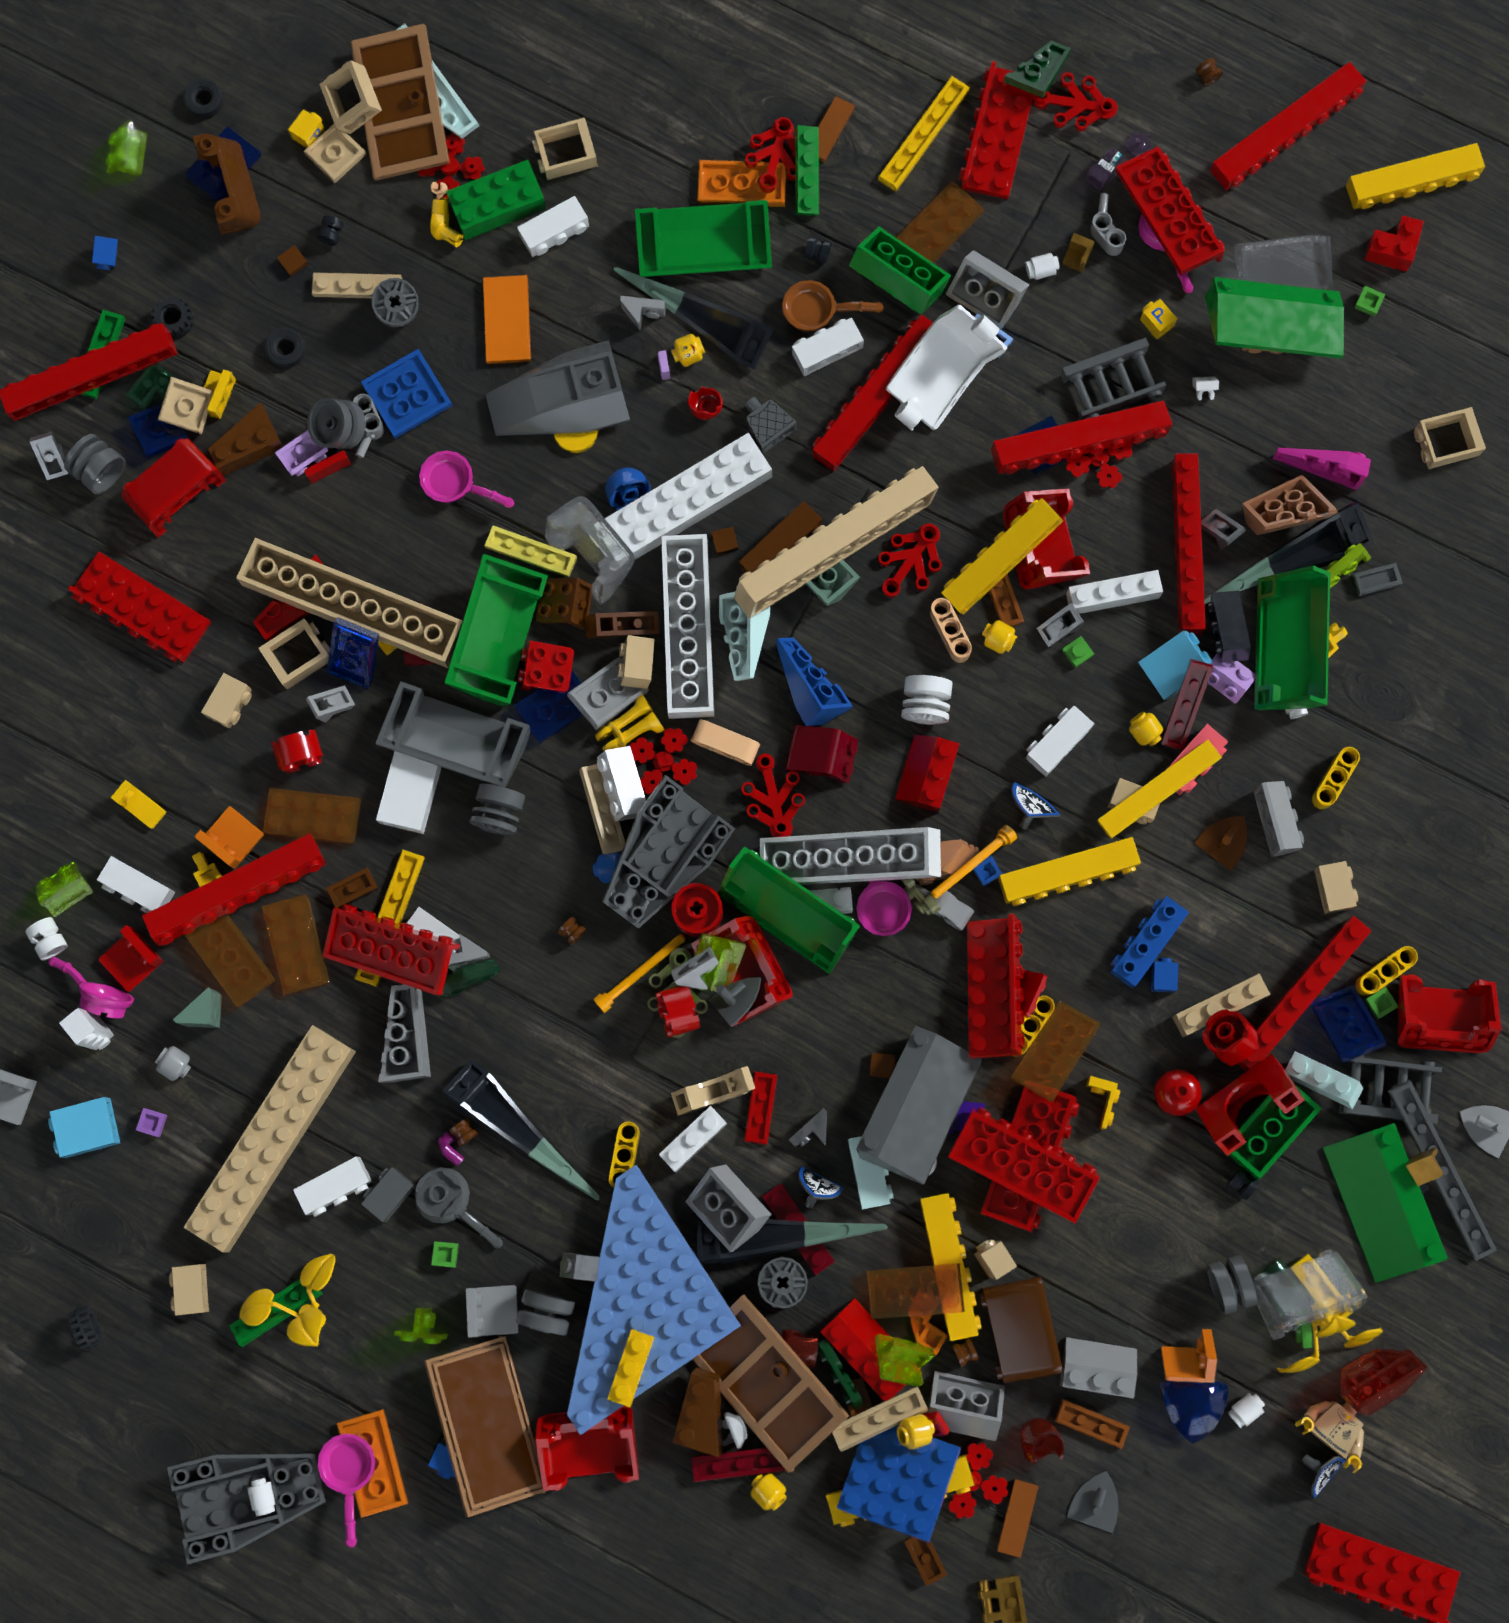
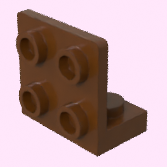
M580 578L547 579L542 597L538 602L536 622L568 623L579 629H586L585 616L590 613L594 585Z

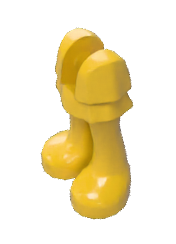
M643 694L636 698L635 705L618 719L612 722L609 721L606 726L603 725L595 734L597 741H602L612 734L615 737L614 740L603 746V751L626 747L627 743L646 731L651 730L661 733L665 730L655 713L652 712L653 710ZM647 715L623 733L620 731V729L640 716Z

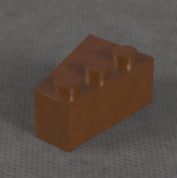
M260 402L208 450L216 468L225 476L274 454L283 446L265 407Z
M696 1368L691 1373L673 1440L675 1444L719 1457L723 1452L719 1374Z

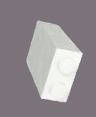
M394 751L376 818L377 822L424 834L441 767Z

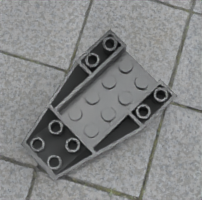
M609 340L566 351L485 394L496 436L588 433L630 422Z
M664 775L636 816L602 902L635 927L640 928L674 898L675 894L682 887L687 886L710 866L735 828L720 816L709 812L683 792L681 786L667 775Z
M315 1454L212 1455L167 1467L171 1489L176 1491L185 1539L182 1542L187 1564L235 1552L326 1502ZM265 1478L266 1482L271 1481L275 1511L256 1516L255 1511H252L247 1488L252 1486V1481Z

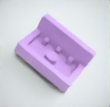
M306 430L277 450L275 454L291 476L294 474L300 476L304 473L308 464L313 461L318 463L326 458L325 453L329 450L316 445L311 439L308 430Z
M1216 654L1212 659L1213 662L1210 663L1213 665V670L1208 684L1232 702L1237 703L1254 682L1255 674L1238 661L1221 663L1219 654Z

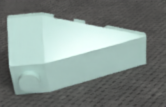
M735 592L719 595L720 623L725 627V643H729L730 647L729 661L734 681L754 678L770 616V607L749 619L735 600Z

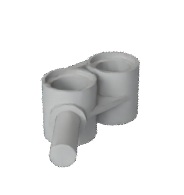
M1101 193L1098 213L1093 217L1090 233L1108 255L1116 256L1123 250L1126 235L1112 224V218L1107 213L1109 194ZM1102 223V224H1104L1106 227H1105V228H1099L1096 224ZM1110 240H1117L1120 244L1114 245Z
M359 394L353 399V402L357 403L359 407L363 404H369L366 410H362L365 416V431L355 454L360 458H364L371 440L379 439L384 434V426L370 396ZM370 424H378L375 429L368 430Z
M918 884L914 885L924 898L930 895L931 892ZM946 891L939 898L935 899L941 908L936 915L945 918L949 925L962 931L973 915L974 910Z

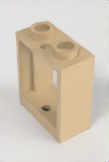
M353 61L346 62L339 70L329 75L326 80L319 84L338 130L351 134L382 111L365 66ZM353 79L361 102L345 113L337 90Z
M585 118L534 131L536 139L532 140L535 154L540 152L541 159L538 160L541 173H546L547 180L598 166ZM580 134L586 157L549 166L543 144Z
M1472 407L1421 420L1414 430L1415 439L1420 443L1422 449V461L1427 464L1428 469L1480 456L1486 449ZM1459 422L1468 450L1436 458L1427 430Z
M305 619L259 647L264 658L286 689L291 688L332 661L329 655L332 652L325 640L320 642L317 637L320 632L313 622L308 624ZM306 630L321 654L290 674H287L273 651Z

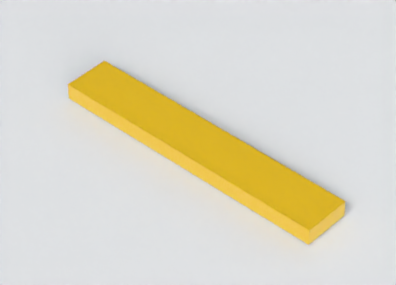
M951 76L879 175L878 181L894 191L899 189L970 90L969 86Z
M1206 740L1099 818L1097 822L1109 838L1112 839L1218 762L1222 756L1211 742Z
M402 849L378 918L395 919L394 923L400 925L423 865L424 856ZM358 969L355 980L378 987L381 976Z

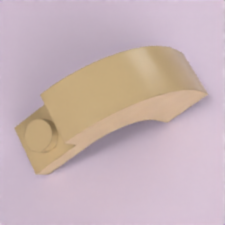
M746 1066L718 1078L684 1087L671 1093L679 1116L746 1094L748 1091L755 1089L749 1068Z

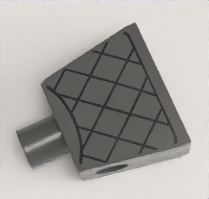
M753 397L746 402L745 406L750 411V414L746 417V425L762 454H765L797 430V422L773 400L770 399L761 405L756 397Z

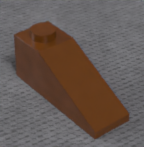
M658 611L594 613L585 616L586 638L659 634Z

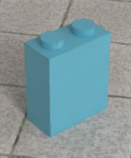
M1182 631L1138 662L1163 700H1168L1179 692L1190 659L1208 664L1213 662L1206 651L1202 652L1198 647L1200 642L1193 632Z
M102 1097L50 1111L51 1118L48 1119L50 1130L54 1131L56 1139L53 1141V1146L56 1154H59L61 1158H68L120 1144L111 1098Z

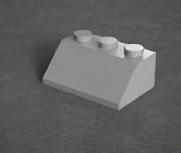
M973 250L964 258L946 295L974 313L985 315L997 327L1002 329L1019 305L1029 284Z
M1284 781L1261 783L1253 793L1271 857L1299 851L1303 848L1304 837L1302 832L1297 829L1296 822H1298L1296 810L1292 809L1290 804L1292 799L1290 788L1285 786Z
M727 1165L710 1168L686 1200L690 1208L730 1252L736 1250L755 1235L771 1216V1213Z
M1066 1337L1060 1386L1134 1399L1137 1379V1349Z
M935 1371L927 1407L929 1411L927 1413L938 1411L951 1432L996 1441L1002 1420L1005 1386Z

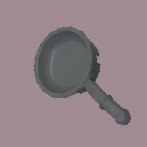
M439 1167L430 1170L421 1177L415 1189L414 1199L418 1211L424 1218L433 1223L444 1224L461 1217L481 1237L483 1236L491 1243L494 1248L502 1247L503 1242L500 1237L498 1238L488 1227H485L466 1212L470 1191L468 1183L461 1173L452 1168Z

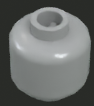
M171 1046L168 1049L165 1047L154 1062L157 1064L156 1071L171 1081H175L179 1076L184 1078L191 1066L187 1065L190 1061L189 1055L175 1046Z

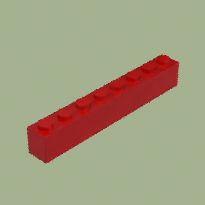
M1348 62L1215 160L1210 169L1211 174L1226 191L1232 186L1234 188L1238 187L1248 174L1254 175L1261 169L1263 163L1273 161L1282 149L1288 150L1294 145L1297 138L1307 136L1313 130V126L1323 124L1332 112L1335 111L1337 113L1346 106V102L1351 98L1353 100L1357 99L1364 92L1365 78L1351 62Z
M921 315L917 320L914 318L910 322L905 336L900 335L893 345L895 348L892 352H887L882 357L880 367L877 370L873 369L866 379L868 382L863 387L859 386L851 403H846L841 408L839 418L836 421L833 419L826 428L827 433L822 438L819 436L813 443V457L833 472L838 468L894 398L886 390V386L921 337L932 325V321Z
M163 323L153 324L144 331L131 333L127 338L112 341L107 346L90 350L87 354L78 358H70L66 363L59 366H51L42 373L29 375L25 380L7 384L5 388L0 389V397L6 414L14 421H17L83 394L86 391L173 357L178 353L171 333Z
M1159 401L995 440L991 447V453L998 474H1013L1019 469H1034L1044 463L1055 464L1061 461V459L1069 457L1070 459H1076L1090 452L1091 454H1097L1106 448L1118 449L1127 443L1133 442L1138 444L1152 437L1159 439L1168 434L1172 422L1165 402Z
M1198 453L1175 454L1171 464L1178 634L1182 631H1188L1189 633L1193 632L1195 635H1202L1206 627Z
M309 833L142 915L154 942L159 947L167 945L182 935L192 933L196 928L204 924L213 923L216 918L233 913L237 908L247 903L257 901L259 897L267 893L276 892L281 886L296 882L300 877L310 872L318 871L322 866L326 865V862L315 839Z
M1354 915L1345 921L1255 1030L1258 1036L1259 1047L1246 1060L1237 1063L1243 1070L1247 1072L1267 1057L1372 931Z

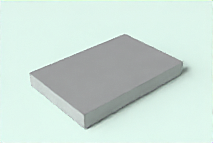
M621 656L571 690L567 695L596 730L633 704L637 697L642 694L645 695L649 691V689L620 686L621 677H618L617 673L619 663L622 664L623 661Z

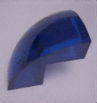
M1214 1380V1383L1164 1381L1160 1383L1162 1397L1168 1414L1178 1431L1189 1442L1193 1444L1200 1441L1215 1428L1227 1404L1228 1385Z

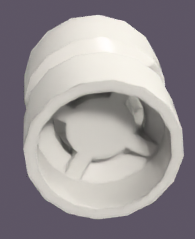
M52 917L37 921L25 931L30 942L36 944L35 950L41 960L50 959L68 947L62 934H57L59 929Z

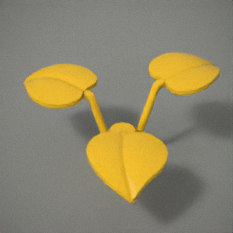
M328 1254L317 1257L308 1262L303 1268L300 1275V1283L307 1287L306 1291L312 1304L303 1305L299 1313L277 1302H272L274 1293L271 1290L260 1289L246 1299L240 1310L239 1318L249 1326H256L268 1318L271 1307H276L297 1317L290 1322L287 1329V1335L291 1341L303 1346H318L320 1330L326 1322V1316L318 1309L319 1304L313 1296L312 1289L319 1291L328 1283L334 1269L335 1255Z
M1327 1300L1318 1301L1309 1306L1314 1318L1311 1321L1314 1353L1310 1357H1306L1285 1369L1277 1368V1370L1281 1373H1297L1319 1363L1318 1338L1342 1333L1348 1341L1344 1343V1346L1346 1348H1355L1369 1343L1379 1336L1383 1330L1380 1327L1379 1329L1367 1330L1356 1336H1350L1346 1330L1356 1325L1355 1322L1351 1319L1332 1314Z

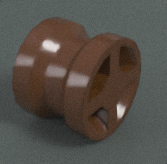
M1214 58L1205 60L1195 70L1198 75L1202 76V82L1205 86L1216 82L1223 75L1221 68H1217Z
M572 916L560 927L558 933L561 936H565L567 942L573 945L583 936L587 929L584 926H580L577 923V919Z
M469 1118L464 1119L449 1130L450 1134L457 1138L459 1147L479 1134L476 1129L471 1127Z
M970 1338L965 1339L964 1343L960 1345L957 1343L952 1345L961 1367L966 1366L969 1361L976 1362L979 1360Z

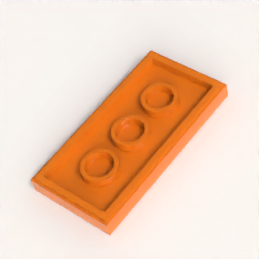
M699 160L697 203L703 205L745 203V201L768 200V206L785 207L786 168L782 162H778L775 173L778 181L776 189L771 193H764L759 188V181L761 176L767 172L769 162H758L755 168H748L744 161Z
M527 275L483 278L486 363L531 362Z
M384 1409L336 1423L339 1435L354 1434L366 1440L372 1448L375 1457L374 1472L369 1482L354 1493L360 1517H366L408 1504Z

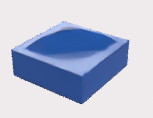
M992 855L973 869L982 886L1002 875Z

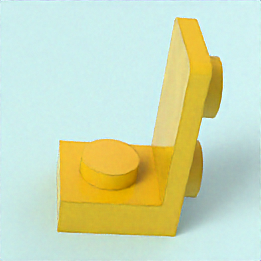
M127 780L111 796L115 802L123 806L151 829H154L166 814L163 808Z
M1089 1076L1086 1086L1091 1088L1090 1092L1104 1095L1105 1092H1108L1099 1129L1105 1130L1113 1122L1114 1113L1111 1112L1113 1103L1117 1104L1120 1090L1117 1089L1118 1083Z

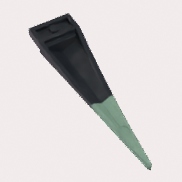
M613 268L614 271L653 299L665 301L667 309L705 336L734 360L753 370L756 369L774 328L743 313L648 278L640 277V275L621 268Z
M1353 502L1338 510V513L1330 518L1318 521L1213 593L1242 591L1258 585V578L1315 566L1344 557V552L1352 545L1357 546L1361 543L1366 548L1373 544V538L1359 503ZM1211 594L1204 598L1205 604L1210 602Z
M473 1059L442 1090L441 1095L459 1108L458 1111L590 1197L599 1200V1195L541 1135L493 1076Z
M697 1217V1259L701 1265L720 1262L726 1264L881 1231L888 1227L885 1224L825 1223L768 1219L755 1235L736 1250L730 1252L706 1224Z

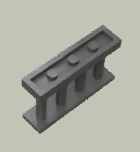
M1146 338L1062 369L1060 376L1063 383L1069 381L1074 383L1085 411L1081 412L1079 420L1101 416L1148 398L1149 400H1154L1162 395L1166 384L1161 382L1155 385L1144 359L1149 347ZM1129 359L1136 361L1147 388L1137 392L1134 391L1124 368V361ZM1110 366L1115 368L1126 396L1115 400L1103 375L1104 369ZM1088 374L1094 375L1105 400L1104 404L1093 407L1082 381L1083 376Z
M1351 1052L1350 1056L1343 1057V1062L1352 1063L1351 1078L1359 1082L1361 1064L1375 1066L1373 1099L1370 1102V1106L1360 1105L1361 1101L1357 1100L1353 1109L1339 1104L1338 1113L1403 1121L1395 1105H1393V1109L1384 1108V1103H1382L1386 1067L1399 1069L1397 1086L1408 1081V1070L1422 1072L1420 1100L1432 1124H1438V1114H1431L1429 1102L1432 1073H1441L1442 1067H1435L1434 1062L1421 1061L1420 1065L1364 1058L1365 1054Z

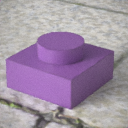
M143 1108L136 1131L160 1137L167 1115Z

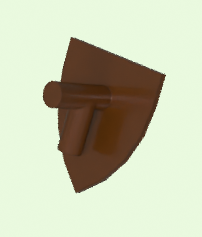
M1233 816L1215 822L1198 837L1194 844L1229 871H1232L1244 853L1247 842L1245 816Z

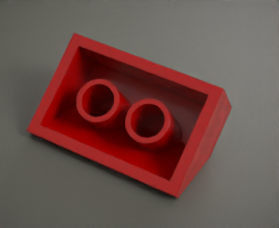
M914 735L895 800L939 813L960 743L940 737Z

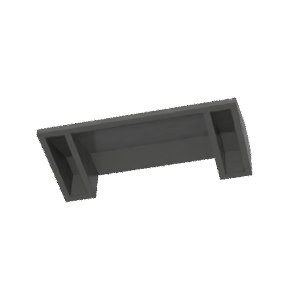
M400 681L375 744L506 788L523 755L531 731L528 724L507 718L506 723L471 712L424 696L421 688Z
M915 1026L856 1148L859 1158L924 1185L982 1059H971L968 1051L936 1033Z

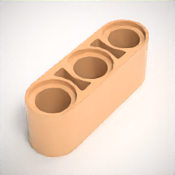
M945 598L936 599L931 606V619L951 658L958 663L965 662L971 653V643L951 603ZM942 606L946 609L947 613L939 615L935 612V608ZM953 626L957 633L953 635L947 634L945 628ZM963 646L967 653L960 655L956 653L955 648Z
M702 719L699 720L691 738V742L748 766L752 765L760 747L758 742Z

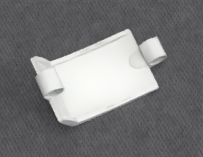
M957 305L941 314L921 337L886 386V390L901 402L895 417L911 431L914 430L913 428L920 420L932 430H936L983 366L1006 351L1007 346L996 337L999 328L985 315H981L978 318L973 317L961 305Z

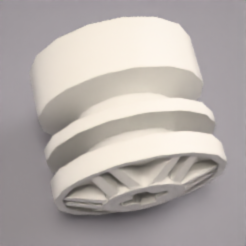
M929 675L906 677L904 694L913 699L903 701L905 709L902 710V718L927 725L949 722V714L946 712L950 711V705L942 701L951 699L952 681Z

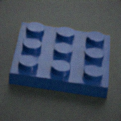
M419 349L361 381L395 439L453 406Z

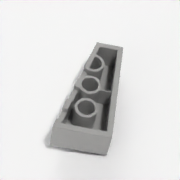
M405 984L391 986L387 1014L388 1024L387 1029H385V1046L381 1058L382 1068L378 1082L392 1083L431 1077L422 990Z

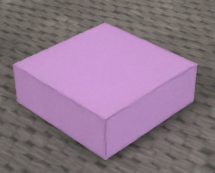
M666 350L659 351L657 355L661 378L663 380L671 379Z

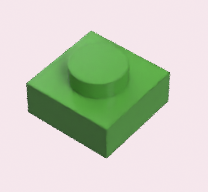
M1364 286L1354 308L1375 317L1385 294Z
M1082 636L1062 649L1074 668H1077L1094 656V652Z
M1386 987L1365 999L1377 1020L1399 1007Z
M434 1241L432 1265L456 1268L459 1244Z
M1299 1323V1328L1295 1329L1296 1342L1301 1343L1302 1348H1313L1311 1323Z

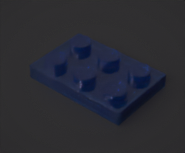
M228 126L219 135V137L234 140L240 144L248 170L262 156L259 150ZM197 159L185 173L186 178L217 202L228 194L221 167L213 169L208 161H199Z
M337 617L333 624L327 673L368 689L372 684L380 634Z
M571 670L570 684L567 692L538 689L514 705L540 744L583 716L567 696L571 690L581 684L573 670Z
M1354 985L1313 1000L1310 1004L1311 1009L1342 1063L1386 1046V1040Z

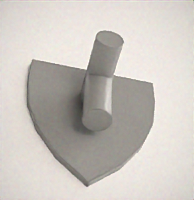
M1486 1105L1470 1107L1459 1111L1463 1126L1469 1137L1481 1149L1499 1158L1509 1139V1111Z

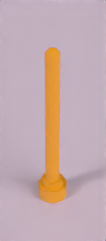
M1004 825L998 830L995 840L931 891L930 895L934 899L939 898L999 847L1012 844L1017 839L1015 831L1010 826Z
M683 934L676 936L608 993L604 992L602 995L598 994L593 998L603 1013L612 1008L610 1005L614 1003L613 1000L684 943L685 936Z

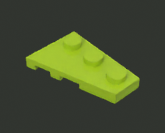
M1361 543L1357 546H1350L1344 552L1345 556L1339 561L1334 560L1327 566L1326 569L1330 572V588L1340 581L1339 576L1354 572L1361 560L1366 563L1372 559Z

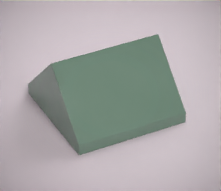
M842 560L811 581H808L806 585L826 606L839 602L860 577Z
M208 987L173 1020L186 1027L220 1028L222 995Z

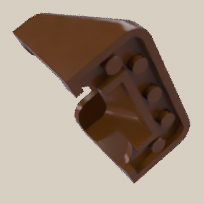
M211 134L193 136L199 161H208L213 169L221 167L229 198L222 199L215 205V215L220 234L224 235L257 226L260 223L261 214L240 144L234 140Z
M1036 1276L982 1288L983 1293L979 1294L982 1308L986 1307L989 1312L999 1358V1365H995L997 1379H1002L1003 1383L1062 1373L1061 1360L1042 1278Z

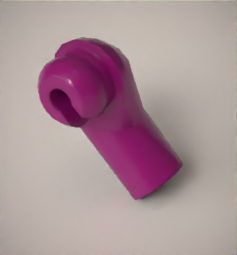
M445 1132L438 1139L441 1152L450 1162L458 1166L464 1157L450 1145L454 1141V1137L449 1132Z

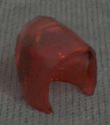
M783 1329L780 1335L809 1369L815 1368L818 1346L817 1335L802 1334L795 1329Z
M1040 1417L1031 1418L1022 1425L1020 1434L1021 1447L1024 1458L1034 1464L1037 1460L1049 1454H1057L1060 1459H1063L1065 1451L1063 1439L1050 1421Z

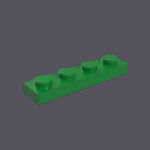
M801 125L795 127V215H819V127Z
M102 310L88 351L100 349L112 341H118L126 318L123 315ZM101 386L80 395L97 399Z
M299 1279L276 1294L272 1302H277L297 1312L303 1305L309 1304L311 1300L306 1291L307 1287L303 1286ZM312 1289L315 1299L323 1294L321 1290L316 1291ZM271 1307L270 1315L259 1325L249 1326L240 1318L229 1325L239 1346L244 1347L291 1316V1314L276 1307Z

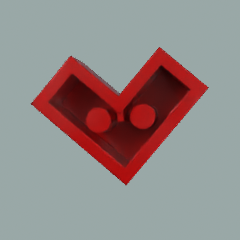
M1402 215L1396 225L1394 234L1375 229L1369 239L1364 260L1407 272L1414 260L1424 221Z

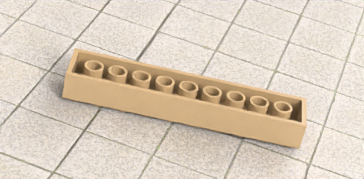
M923 466L917 470L915 468L909 470L903 479L899 481L893 480L886 486L884 491L874 492L868 497V501L863 504L858 502L845 515H837L831 521V524L826 527L824 525L818 527L809 538L802 537L795 543L793 548L789 550L787 548L783 549L776 555L777 558L772 561L766 560L762 562L753 573L749 571L739 578V583L736 587L735 600L748 618L751 619L808 581L819 576V574L827 571L928 507L939 488Z
M257 538L254 539L236 577L244 587L449 668L463 620Z
M311 1026L185 1224V1229L222 1252L231 1251L356 1053L355 1050L318 1027Z

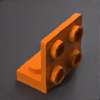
M229 806L206 833L200 830L194 837L225 863L236 869L262 839L264 833Z
M1202 1329L1201 1339L1197 1338L1196 1348L1161 1347L1165 1379L1167 1381L1214 1383L1217 1356L1211 1329Z

